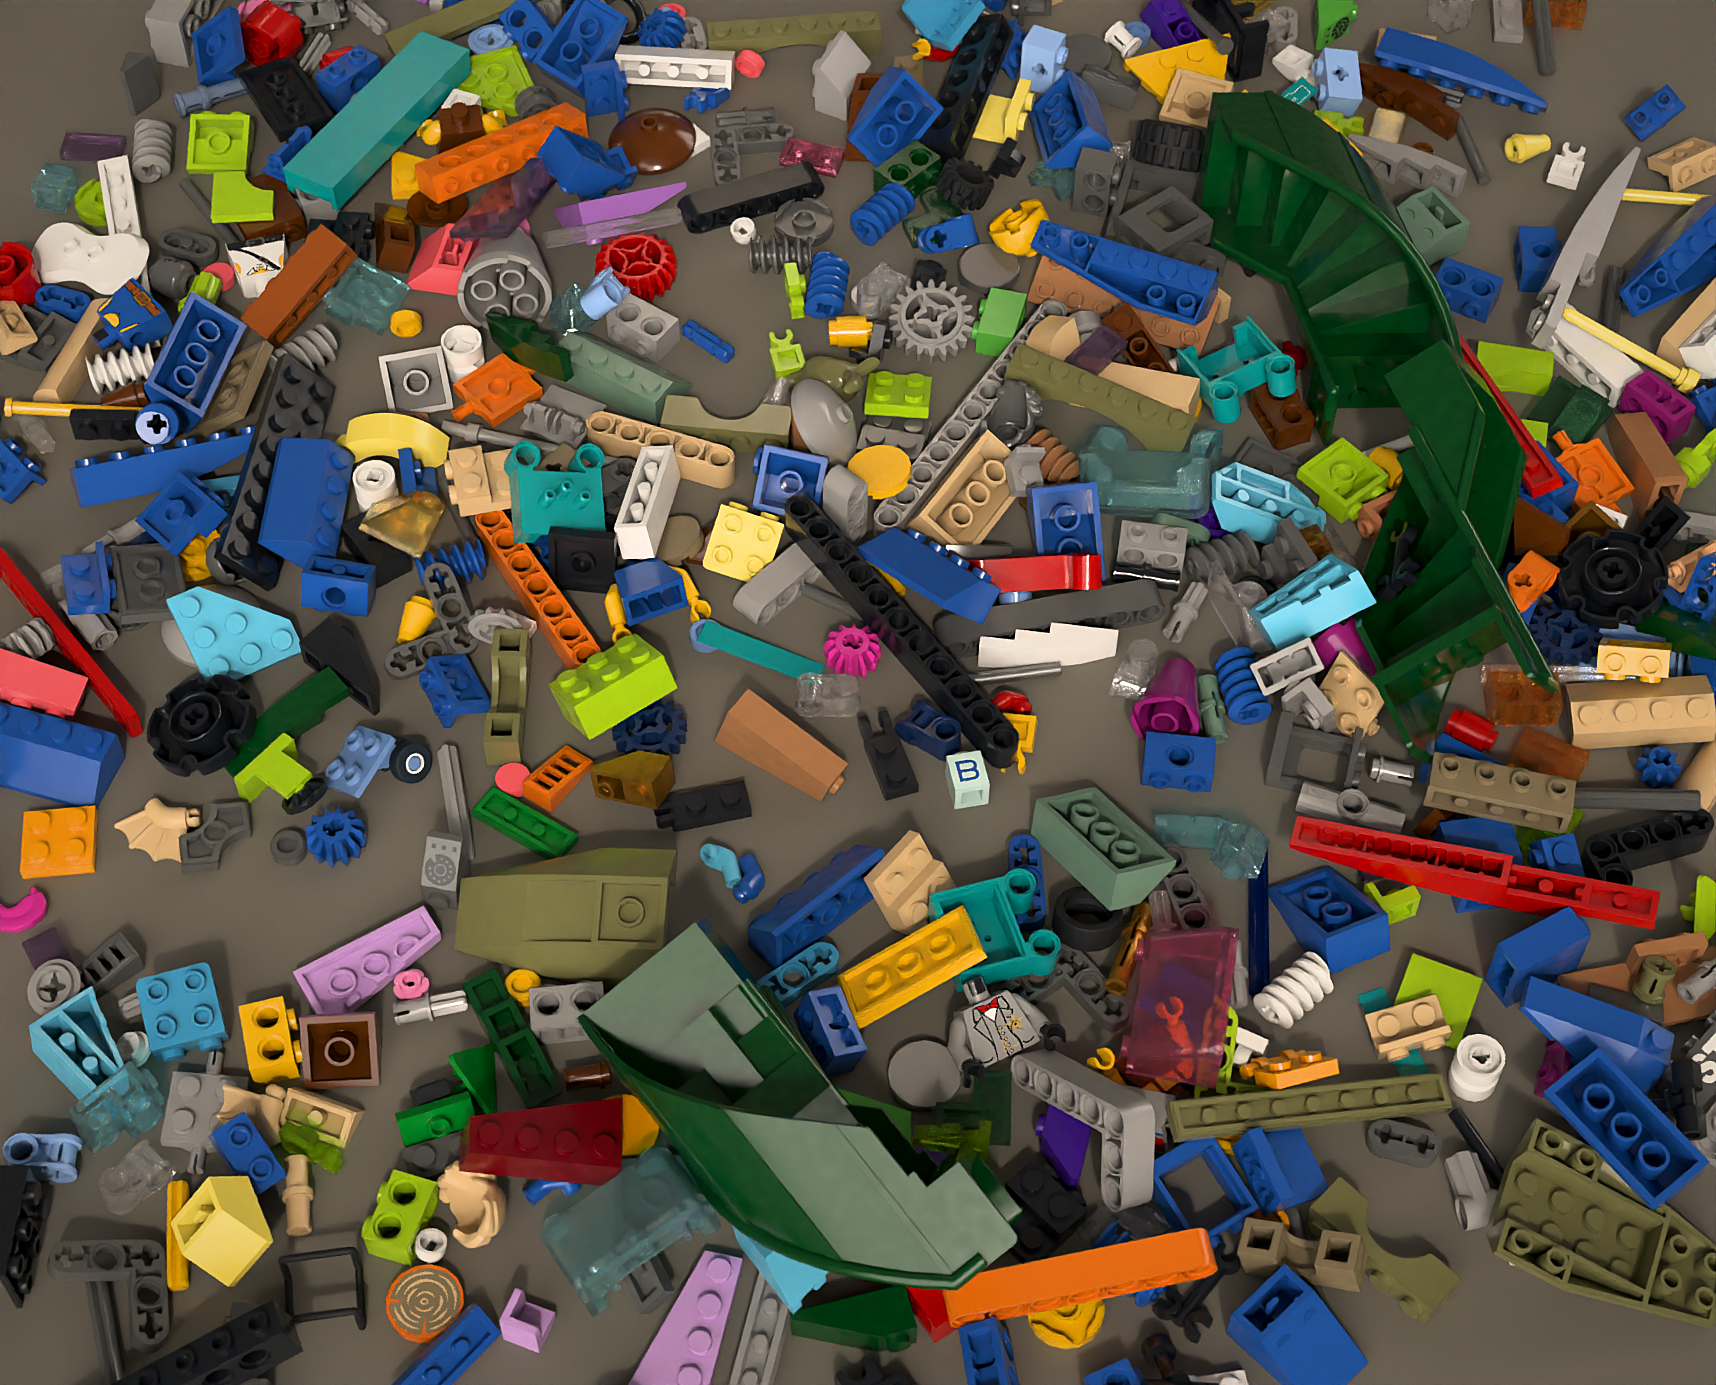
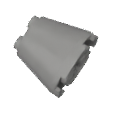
M513 226L508 229L492 231L480 239L476 250L460 276L457 298L464 316L478 328L483 326L489 329L485 316L489 311L536 323L537 327L544 321V316L550 308L552 284L535 242L521 228Z

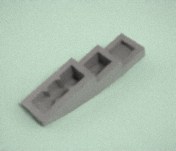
M1350 134L1347 137L1363 153V159L1376 176L1392 185L1398 179H1401L1422 191L1430 186H1435L1454 198H1457L1463 192L1468 172L1464 168L1432 154L1387 140Z

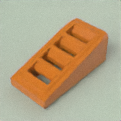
M565 745L531 773L522 783L524 797L552 813L594 766V761ZM569 758L579 765L574 767L565 760ZM562 767L570 773L566 775L565 773L558 770V768ZM554 775L555 777L559 778L560 781L557 782L550 777ZM546 783L547 785L551 786L552 788H551V789H547V788H545L543 785Z

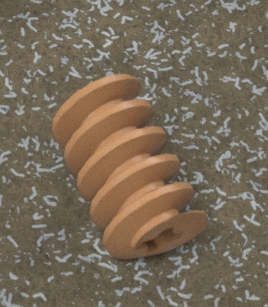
M1048 429L1038 431L1024 443L1030 444L1033 447L1045 448L1046 455L1040 460L1039 465L1043 481L1048 482V485L1086 481V474L1082 473L1085 468L1084 462L1082 460L1076 461L1077 456L1073 452H1068V448L1064 444L1059 445V439L1051 437V432Z

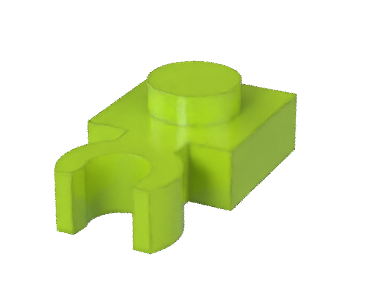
M1314 110L1316 116L1322 120L1327 118L1344 136L1348 137L1350 134L1363 136L1364 118L1351 117L1344 119V113Z
M796 262L785 263L784 286L792 319L804 318V300L801 293H806L804 274H798Z
M786 329V338L782 340L777 339L774 332H770L769 343L771 348L769 349V358L776 380L783 379L791 373L802 370L806 362L800 344L793 345L792 331Z

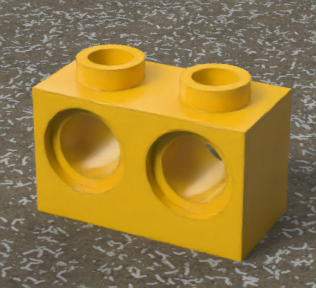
M283 996L238 1006L249 1071L255 1087L299 1078L298 1063L302 1062L300 1040L293 1041L292 1031L298 1030L294 1008H286ZM276 1022V1024L271 1027H264L268 1023ZM275 1054H283L281 1057L277 1059H269L271 1056Z

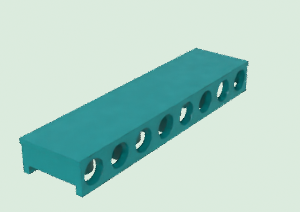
M420 31L282 168L288 190L294 192L296 188L328 201L332 204V209L338 211L448 98L454 88L457 89L472 73L469 57L470 50Z

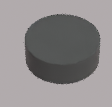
M285 830L273 837L270 843V851L277 864L290 867L304 860L307 855V846L301 833L294 830Z

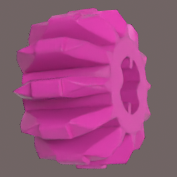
M855 622L848 629L841 624L838 632L830 631L828 641L825 642L824 655L826 657V665L828 669H835L837 678L847 674L850 681L854 675H859L865 679L867 671L875 672L877 662L881 658V648L877 634H870L868 626L858 629Z

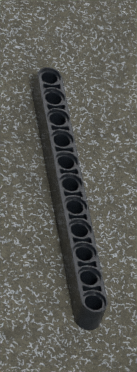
M794 495L788 498L785 503L784 528L787 534L870 629L877 634L878 638L946 715L959 721L962 734L977 751H981L983 758L991 766L998 769H1005L1013 765L1017 757L1019 733L815 502L805 495Z

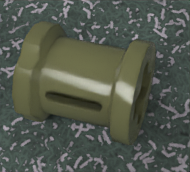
M1649 955L1643 961L1644 971L1640 980L1634 982L1632 993L1641 1001L1655 1005L1663 1002L1666 996L1664 991L1668 980L1674 978L1677 970L1675 965L1668 959L1657 955Z

